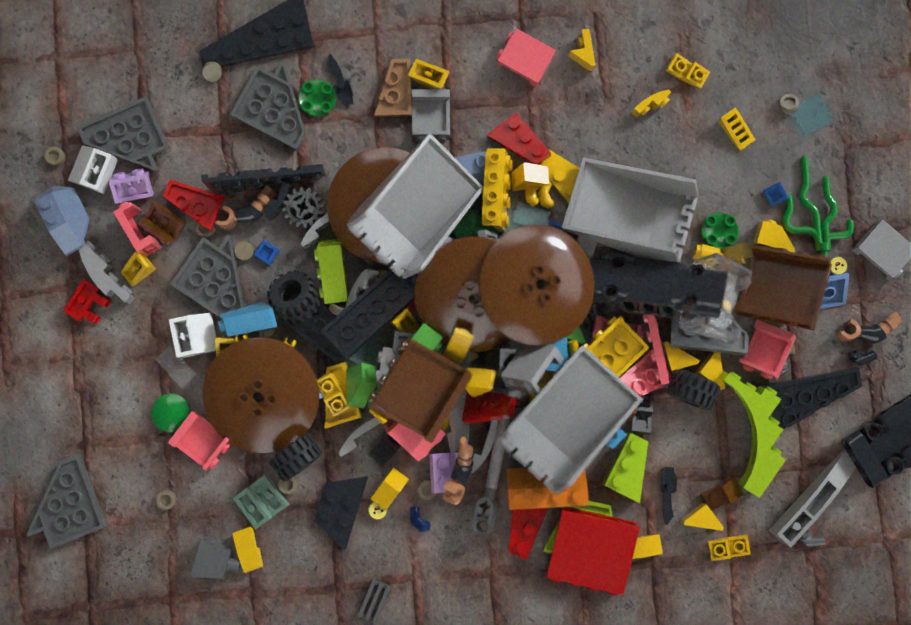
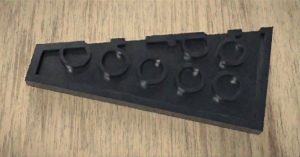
M323 164L298 166L296 170L282 167L277 172L270 171V169L239 171L234 176L224 172L219 173L217 177L211 178L208 177V174H201L202 183L213 193L224 195L230 190L243 192L249 187L261 189L265 188V185L268 184L280 186L282 182L287 181L299 183L306 178L318 180L326 175Z
M852 367L759 386L765 389L769 386L778 392L776 396L781 401L770 416L779 421L780 424L778 426L784 429L814 414L818 409L830 405L836 399L862 387L859 367Z

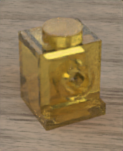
M747 242L721 250L725 268H729L734 264L736 266L746 263V259L753 257L752 248L748 246Z

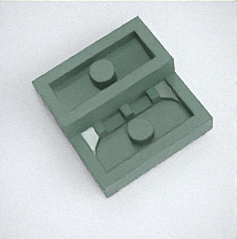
M268 474L263 475L233 498L255 530L290 505Z

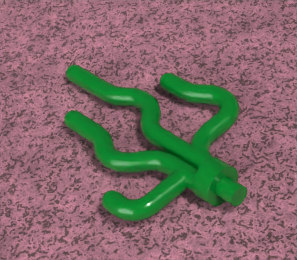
M803 155L800 158L803 184L799 191V199L801 204L812 214L813 228L807 226L794 227L791 225L790 219L794 211L793 196L791 194H787L789 199L785 200L786 211L783 215L782 223L786 231L791 234L811 235L815 241L816 252H820V255L828 257V251L832 250L830 240L849 238L854 232V221L848 219L846 221V230L843 232H829V225L838 213V206L831 195L830 179L828 176L822 177L823 195L825 201L830 206V212L824 218L821 226L818 208L807 199V192L810 188L808 157Z

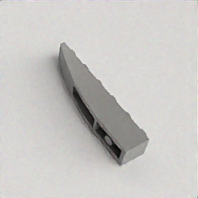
M844 448L769 529L783 544L791 548L828 507L854 472L856 467Z

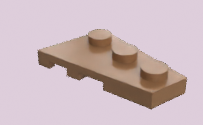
M411 59L391 60L374 117L412 116L411 78L408 76L411 70Z

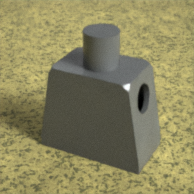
M204 537L199 542L191 577L223 579L227 576L228 570L239 572L241 563L239 560L231 558L233 549Z

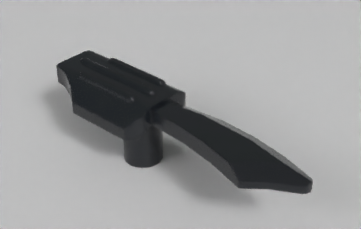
M329 54L326 64L337 80L334 88L338 99L344 103L345 107L354 104V93L349 80L344 81L337 61L332 54Z
M664 467L660 480V491L664 492L662 510L665 525H668L674 517L671 493L677 491L678 477L673 467Z

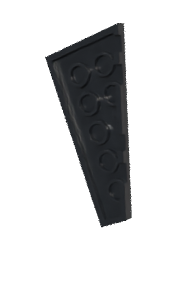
M286 0L199 51L202 67L207 62H216L221 67L313 48L314 44L304 0Z

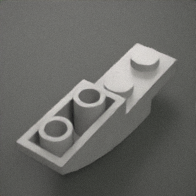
M89 240L84 242V246L79 249V253L88 274L97 287L105 295L111 297L115 293L125 303L131 304L135 299L131 295L133 292L126 285L121 286L117 282L119 278L112 272H109L113 268L109 264L110 259L103 253L99 255L95 251L97 247Z

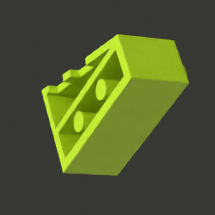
M338 238L320 240L317 249L314 250L315 261H319L320 268H317L318 280L322 281V287H319L320 298H324L325 304L346 302L349 295L342 243Z
M627 432L602 484L640 503L648 441Z

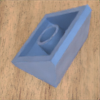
M848 273L829 276L820 309L846 304L849 283Z

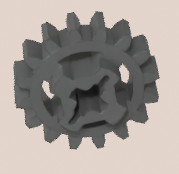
M300 187V192L294 189V195L287 194L289 201L283 202L287 206L283 208V212L288 213L284 217L286 220L291 219L289 222L291 225L296 223L298 229L301 225L307 229L308 224L313 226L314 221L319 220V215L324 216L320 209L325 208L324 204H319L323 200L321 197L316 198L318 195L316 191L311 194L310 188L306 192H304L302 187ZM311 198L315 201L316 208L311 206ZM306 205L308 209L302 212L300 207ZM291 209L297 212V218L293 216ZM312 215L310 219L305 220L308 216Z

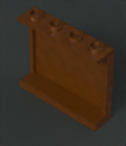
M752 245L753 255L739 303L736 302L734 307L738 316L815 331L832 268L831 260L827 256L820 254L812 256L803 251L794 253L784 248L771 249L766 245Z
M408 337L406 341L403 340L398 348L399 354L396 358L393 357L388 365L389 371L386 375L383 374L378 381L379 387L377 391L371 393L367 402H369V410L372 411L374 409L424 436V439L432 444L473 375L464 367Z

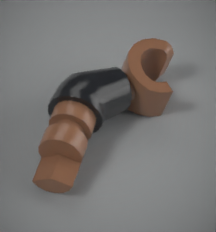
M266 186L257 196V201L254 200L251 204L249 203L245 207L236 209L235 212L231 208L223 206V211L229 214V218L224 222L217 220L215 223L223 230L233 229L237 222L254 223L262 217V212L265 210L264 206H268L270 199H273L277 193Z
M897 312L883 320V323L872 326H860L855 320L850 319L847 321L846 326L851 328V335L845 331H839L836 333V337L842 342H849L858 337L859 340L865 342L879 343L885 340L890 332L897 329L902 320Z
M466 437L460 439L458 457L455 459L450 476L452 481L448 480L443 487L446 490L443 494V500L453 505H458L462 500L465 487L461 483L465 484L473 469V447L467 444Z

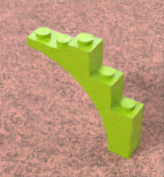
M723 371L719 378L727 383L741 399L751 425V454L746 471L739 484L760 498L786 461L781 456L783 452L773 446L784 429L778 426L780 424L779 421L770 416L781 399L776 396L778 392L769 386L766 389L759 386L757 389L749 382L744 384L739 381L741 377L731 371L729 374Z

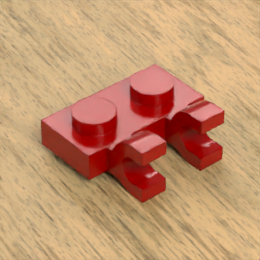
M83 278L63 312L82 322L83 318H86L88 321L98 324L101 317L90 312V307L95 301L101 306L108 308L112 301L99 294L101 290Z

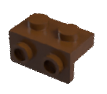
M157 201L152 203L145 218L140 219L138 222L146 232L152 233L161 243L167 245L178 240L187 224Z

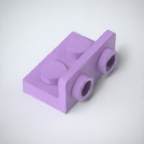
M136 169L130 174H125L124 172L114 174L109 181L115 204L152 197L154 193L149 179L150 171Z
M458 453L429 454L431 493H444L446 491L443 487L448 480L452 481L450 476Z

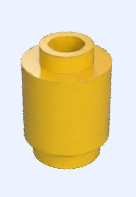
M704 244L696 245L693 252L694 260L713 267L721 263L723 253H720V248Z

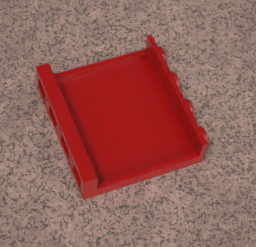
M561 507V516L549 566L546 569V577L556 583L563 581L568 582L569 585L574 587H580L581 585L592 591L603 590L613 596L618 594L624 595L640 531L638 522L573 507Z

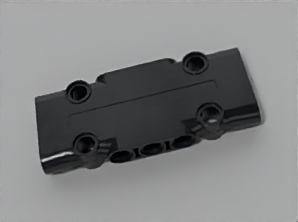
M616 256L612 259L592 257L590 260L594 276L592 304H599L601 302L604 308L608 310H615L620 306L625 312L673 317L677 312H681L682 317L685 319H694L699 314L701 317L720 318L727 287V271L708 270L700 264L687 267L681 262L636 258L633 261H627L623 256Z
M911 394L874 416V420L862 424L858 430L841 440L844 449L859 474L870 488H874L892 475L900 474L904 468L911 467ZM870 427L873 430L872 436L868 433ZM890 462L893 463V469H892V470L889 468V463H890Z

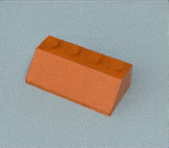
M529 467L507 468L509 510L589 505L585 469L568 489L557 495L543 484L546 477L544 476L539 480L528 470Z

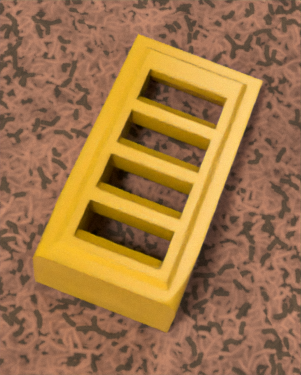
M736 108L718 120L720 126L739 151L755 141L754 136ZM733 117L734 120L731 123H728L727 120ZM737 123L738 127L732 130L731 127ZM738 131H743V133L739 136L735 135V133H737ZM744 136L748 138L742 143L739 141Z

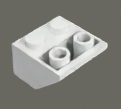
M82 146L68 181L105 194L118 159L98 149Z
M212 313L169 319L176 358H187L216 351L215 337L217 338Z

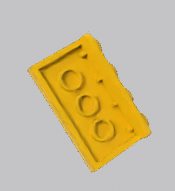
M488 148L485 156L482 224L484 226H494L498 232L506 233V227H509L510 218L507 216V209H510L511 204L508 190H511L512 187L509 171H512L513 160H511V156L508 155L506 149Z
M614 316L606 324L608 328L604 332L600 329L592 337L594 341L590 345L587 343L583 345L618 377L650 348L629 327L622 316L618 318Z

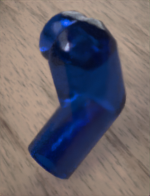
M410 506L411 524L419 532L429 531L431 524L429 521H424L420 518V506Z

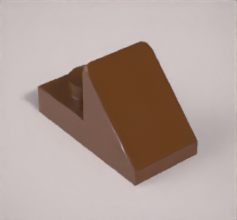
M735 476L700 493L704 503L713 511L726 503L732 504L743 495V492Z

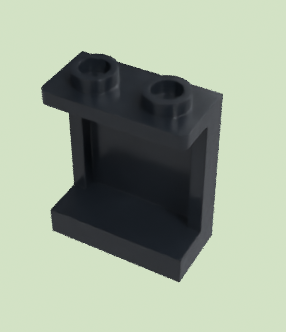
M491 349L479 352L478 369L496 371L493 389H508L501 374L518 350Z

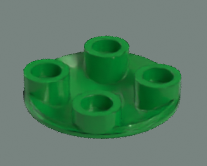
M315 79L306 81L299 91L298 101L305 113L314 117H321L331 112L334 108L336 94L330 83Z
M720 212L713 213L703 221L701 235L707 245L723 250L736 243L739 236V228L734 216Z
M165 394L159 397L153 404L151 411L152 420L160 430L176 432L189 416L190 405L183 397L177 394Z

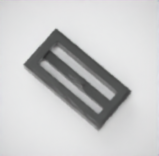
M373 579L358 617H363L365 620H370L376 624L391 586ZM376 584L378 585L377 591L372 600L368 613L365 614L363 612L370 598L374 585ZM382 587L386 588L376 614L372 617L371 613Z

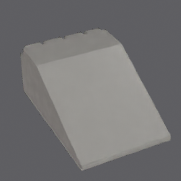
M429 133L361 204L348 220V229L357 238L363 235L360 241L371 251L377 248L378 250L375 255L384 264L387 265L391 261L392 263L389 268L398 277L407 278L425 268L434 256L435 251L447 239L483 191L484 187Z
M583 158L563 221L562 230L638 258L680 262L683 249L677 248V246H685L688 231L682 230V228L689 229L693 214L687 211H695L699 194L697 182L695 179Z
M582 345L503 432L498 441L509 453L515 448L517 451L513 457L524 467L530 462L532 465L528 470L539 480L545 476L546 480L543 484L558 495L573 484L643 399Z

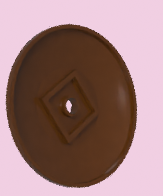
M378 147L363 151L349 159L339 169L331 183L327 199V211L331 227L344 247L367 261L383 263L375 255L378 250L377 248L371 251L360 241L363 235L357 238L348 229V220L369 195L410 154L407 151L391 147Z
M538 224L526 225L505 233L495 241L486 253L479 272V296L482 307L490 322L502 334L523 344L546 345L566 338L584 321L593 301L594 276L587 255L572 237L554 227ZM538 279L544 281V288L542 290L536 287Z
M469 236L447 242L435 251L434 256L425 268L419 272L415 285L416 309L421 322L443 337L440 341L441 343L448 346L456 328L465 329L474 335L467 352L491 350L511 340L490 322L480 299L477 302L469 300L470 294H479L480 268L486 253L497 240L487 237Z
M253 337L233 343L213 360L204 379L203 403L210 423L219 435L224 439L225 437L229 439V443L250 452L269 453L282 450L308 431L315 420L319 407V386L311 365L298 350L285 342L273 338ZM256 392L263 394V402L255 400L254 394Z

